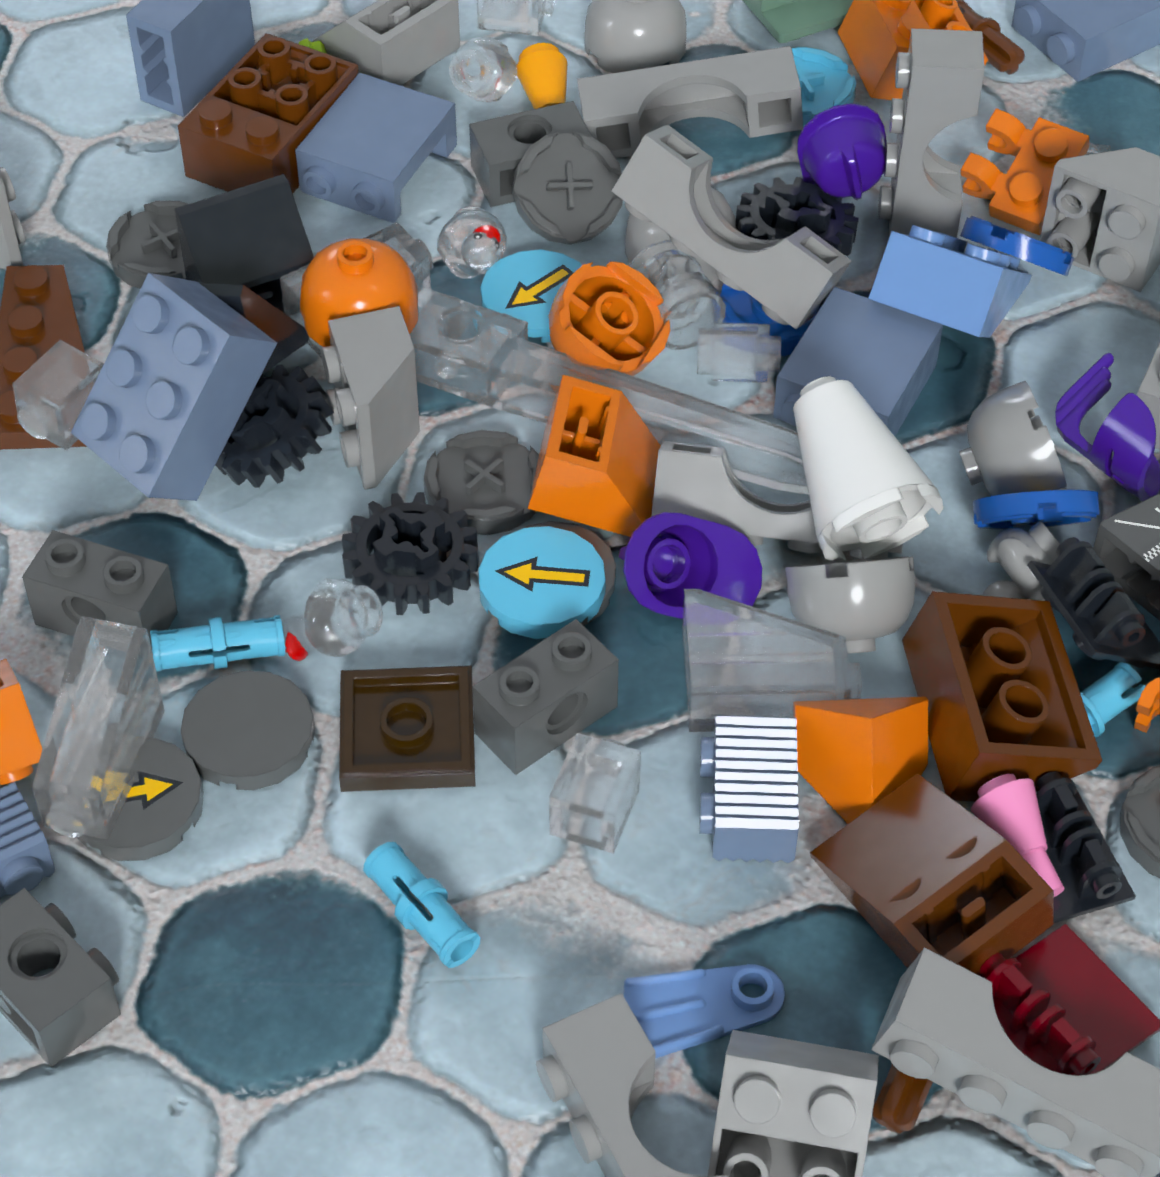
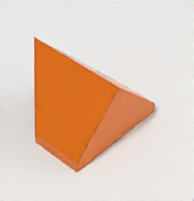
M926 696L793 701V717L797 718V771L847 824L915 774L922 775L928 765V699Z

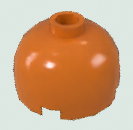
M349 238L331 243L315 255L302 275L301 315L309 337L322 347L331 346L329 320L399 306L409 334L418 322V288L414 274L400 253L386 243L369 238Z
M610 261L606 267L599 265L591 267L593 262L583 264L559 288L548 315L551 343L559 359L572 372L588 380L617 382L631 378L640 373L665 349L670 333V322L668 319L664 323L663 314L659 308L664 300L659 290L641 272L624 263Z

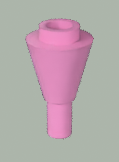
M1005 774L985 783L977 792L980 798L972 805L971 812L1004 837L1054 890V897L1062 893L1065 888L1046 853L1048 847L1033 780L1028 778L1016 779L1014 774Z

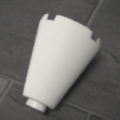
M827 376L810 382L801 390V397L796 401L793 411L817 542L825 559L836 563L847 562L842 551L860 548L864 559L876 556L900 546L924 531L929 526L925 514L931 508L939 515L943 510V501L939 491L850 381L836 380L834 377Z

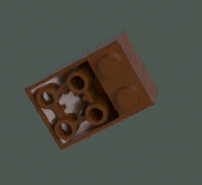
M265 33L178 125L185 176L229 192L284 174L293 194L299 187L296 148L354 80L359 71L358 65Z
M918 773L810 852L811 858L907 968H909L921 951L926 948L983 977L979 970L989 957L1000 952L1006 959H1009L1053 926L1054 890L1004 837Z

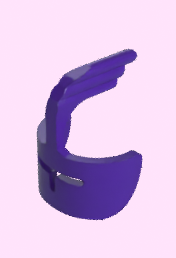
M1106 353L1058 401L1055 411L1056 427L1058 433L1067 444L1143 502L1160 494V465L1154 455L1156 427L1152 413L1147 405L1136 394L1128 393L1108 414L1096 434L1093 445L1087 442L1080 433L1081 420L1085 414L1112 386V383L1109 381L1112 374L1108 368L1113 364L1114 356L1111 353Z

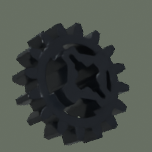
M777 177L773 179V186L771 188L761 183L754 184L753 194L743 192L740 205H737L735 220L736 229L739 232L760 240L782 239L806 226L839 252L849 256L852 245L855 243L858 217L854 216L855 206L853 203H842L841 197L827 194L817 184L807 183L803 181L802 177H796L793 184L786 185L782 179Z
M277 365L270 377H266L264 374L260 376L215 464L223 475H228L237 485L242 484L248 479L254 488H260L267 475H271L278 484L283 482L285 469L292 466L300 472L305 468L302 458L307 453L319 454L322 448L316 442L318 436L331 433L332 427L325 418L334 413V408L326 399L328 395L315 377H308L301 367H296L289 374L283 365Z
M417 492L413 502L404 503L402 497L398 493H394L391 495V506L383 508L380 504L372 501L368 503V519L355 515L350 519L352 533L342 535L344 576L347 579H352L353 593L356 596L365 595L370 592L373 608L379 609L387 601L395 602L396 615H403L407 610L408 604H417L423 614L430 613L431 600L438 598L442 603L449 606L454 603L453 587L466 591L471 587L470 573L477 572L479 568L476 527L467 526V513L464 510L449 514L448 499L443 497L432 506L426 504L424 492ZM451 550V553L447 558L446 552Z

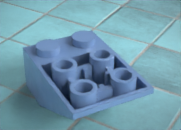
M912 225L909 235L891 231L868 299L977 337L990 338L1025 290L1032 275L1017 270L1021 259L995 250L967 244L965 240L941 232Z

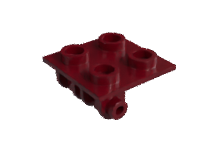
M1066 923L1016 958L1006 959L1000 952L995 953L983 963L979 970L986 980L992 982L996 1015L1008 1038L1025 1056L1051 1071L1076 1076L1098 1073L1113 1065L1126 1052L1130 1053L1160 1031V1019Z

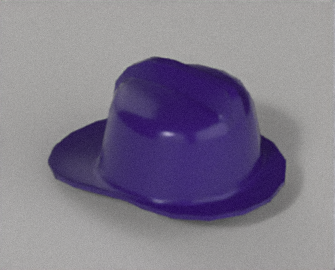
M850 103L833 106L812 118L804 126L797 139V154L803 181L817 184L821 190L834 197L861 199L862 193L870 190L879 182L885 169V146L887 140L884 124L878 113L868 106Z
M661 512L647 518L632 533L628 545L620 548L619 558L624 561L623 572L628 590L640 605L655 613L702 625H724L744 615L754 605L762 587L763 567L757 549L744 534L719 523L682 513Z

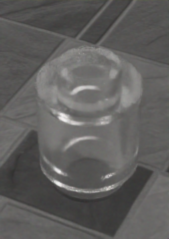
M714 322L713 328H699L697 375H711L712 381L768 383V371L780 372L781 336H770V324Z

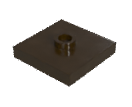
M472 665L341 670L339 755L341 792L476 787Z

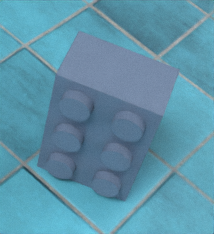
M148 273L70 433L148 498L197 501L277 342L200 283Z

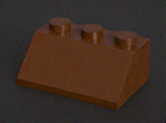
M932 591L903 637L902 643L917 696H926L928 699V735L945 794L954 801L976 802L980 798L977 792L981 786L1005 774H1014L1016 779H1032L1035 791L1038 792L1039 790L1036 786L1038 779L1049 772L1058 771L1063 778L1071 779L1096 769L1102 762V757L1050 601Z

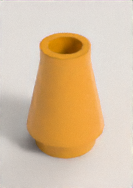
M536 43L525 48L521 52L516 66V75L534 109L566 102L568 62L559 49L550 43Z

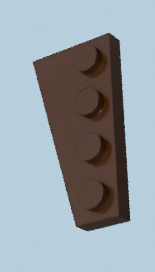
M64 265L6 266L0 307V450L87 447L70 433L91 392L93 384Z

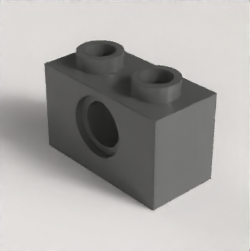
M574 101L470 123L471 167L490 207L515 202L512 193L515 169L531 145L545 135L557 132L559 134L578 132L590 136L591 134Z
M52 530L22 576L35 625L148 660L153 655L150 630H168L178 613L168 564Z
M575 619L472 686L475 734L515 775L519 774L617 708L619 659Z
M23 888L0 905V1012L50 1067H53L121 1015L113 988L119 982V977L108 959L97 948L93 947L88 952H85L74 940L76 933L73 926L55 904L50 903L43 908ZM54 968L52 972L44 976L32 977L41 970Z

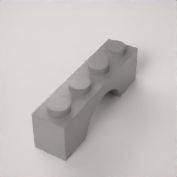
M911 28L908 52H898L895 86L896 88H903L902 99L892 98L889 130L890 133L897 134L896 143H886L884 177H891V185L880 186L878 218L888 220L889 237L891 231L909 235L912 225H916L957 238L963 204L961 166L939 157L928 145L945 127L957 121L977 116L985 70L982 31Z
M791 46L577 79L583 121L591 136L606 145L615 158L632 156L645 134L667 124L669 125L687 118L712 117L722 119L738 126L749 138L803 130L801 86Z
M668 124L645 134L612 189L614 194L625 201L626 209L636 218L649 223L653 222L668 233L672 244L683 253L694 257L699 256L715 268L717 277L724 284L735 290L745 291L762 303L763 311L772 320L783 325H791L797 329L813 318L852 260L806 226L794 234L778 240H760L742 234L725 220L714 201L711 190L713 158Z
M663 441L658 450L651 517L661 512L682 513L726 525L744 534L753 546L762 545L763 538L766 537L788 540V548L795 551L823 553L817 542L810 500L795 504H780L765 500L749 491L739 481L731 468L725 448ZM903 544L876 556L865 558V560L887 558L888 552L902 554ZM860 548L850 550L851 556L864 559Z
M926 948L921 951L898 982L872 1046V1051L890 1059L893 1066L900 1072L914 1078L928 1079L957 1094L960 1100L971 1109L981 1113L996 1114L1025 1129L1027 1134L1037 1143L1052 1149H1063L1094 1165L1097 1172L1103 1177H1155L1160 1173L1159 1068L1126 1052L1112 1066L1090 1075H1066L1046 1069L1025 1056L1004 1032L994 1007L992 982Z
M622 993L542 1028L543 1058L536 1061L537 1072L549 1098L553 1102L563 1099L572 1115L573 1120L569 1121L570 1132L578 1152L586 1163L596 1160L605 1177H729L728 1175L696 1176L679 1172L654 1158L639 1141L633 1129L631 1118L638 1104L654 1087L656 1051Z

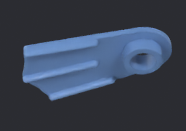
M755 964L627 978L624 982V998L655 1049V1059L730 1035L732 1030L742 1031L766 1023L779 1014L785 998L784 986L780 978L770 969ZM746 984H756L762 987L765 993L760 997L750 998L745 996L740 991V988Z

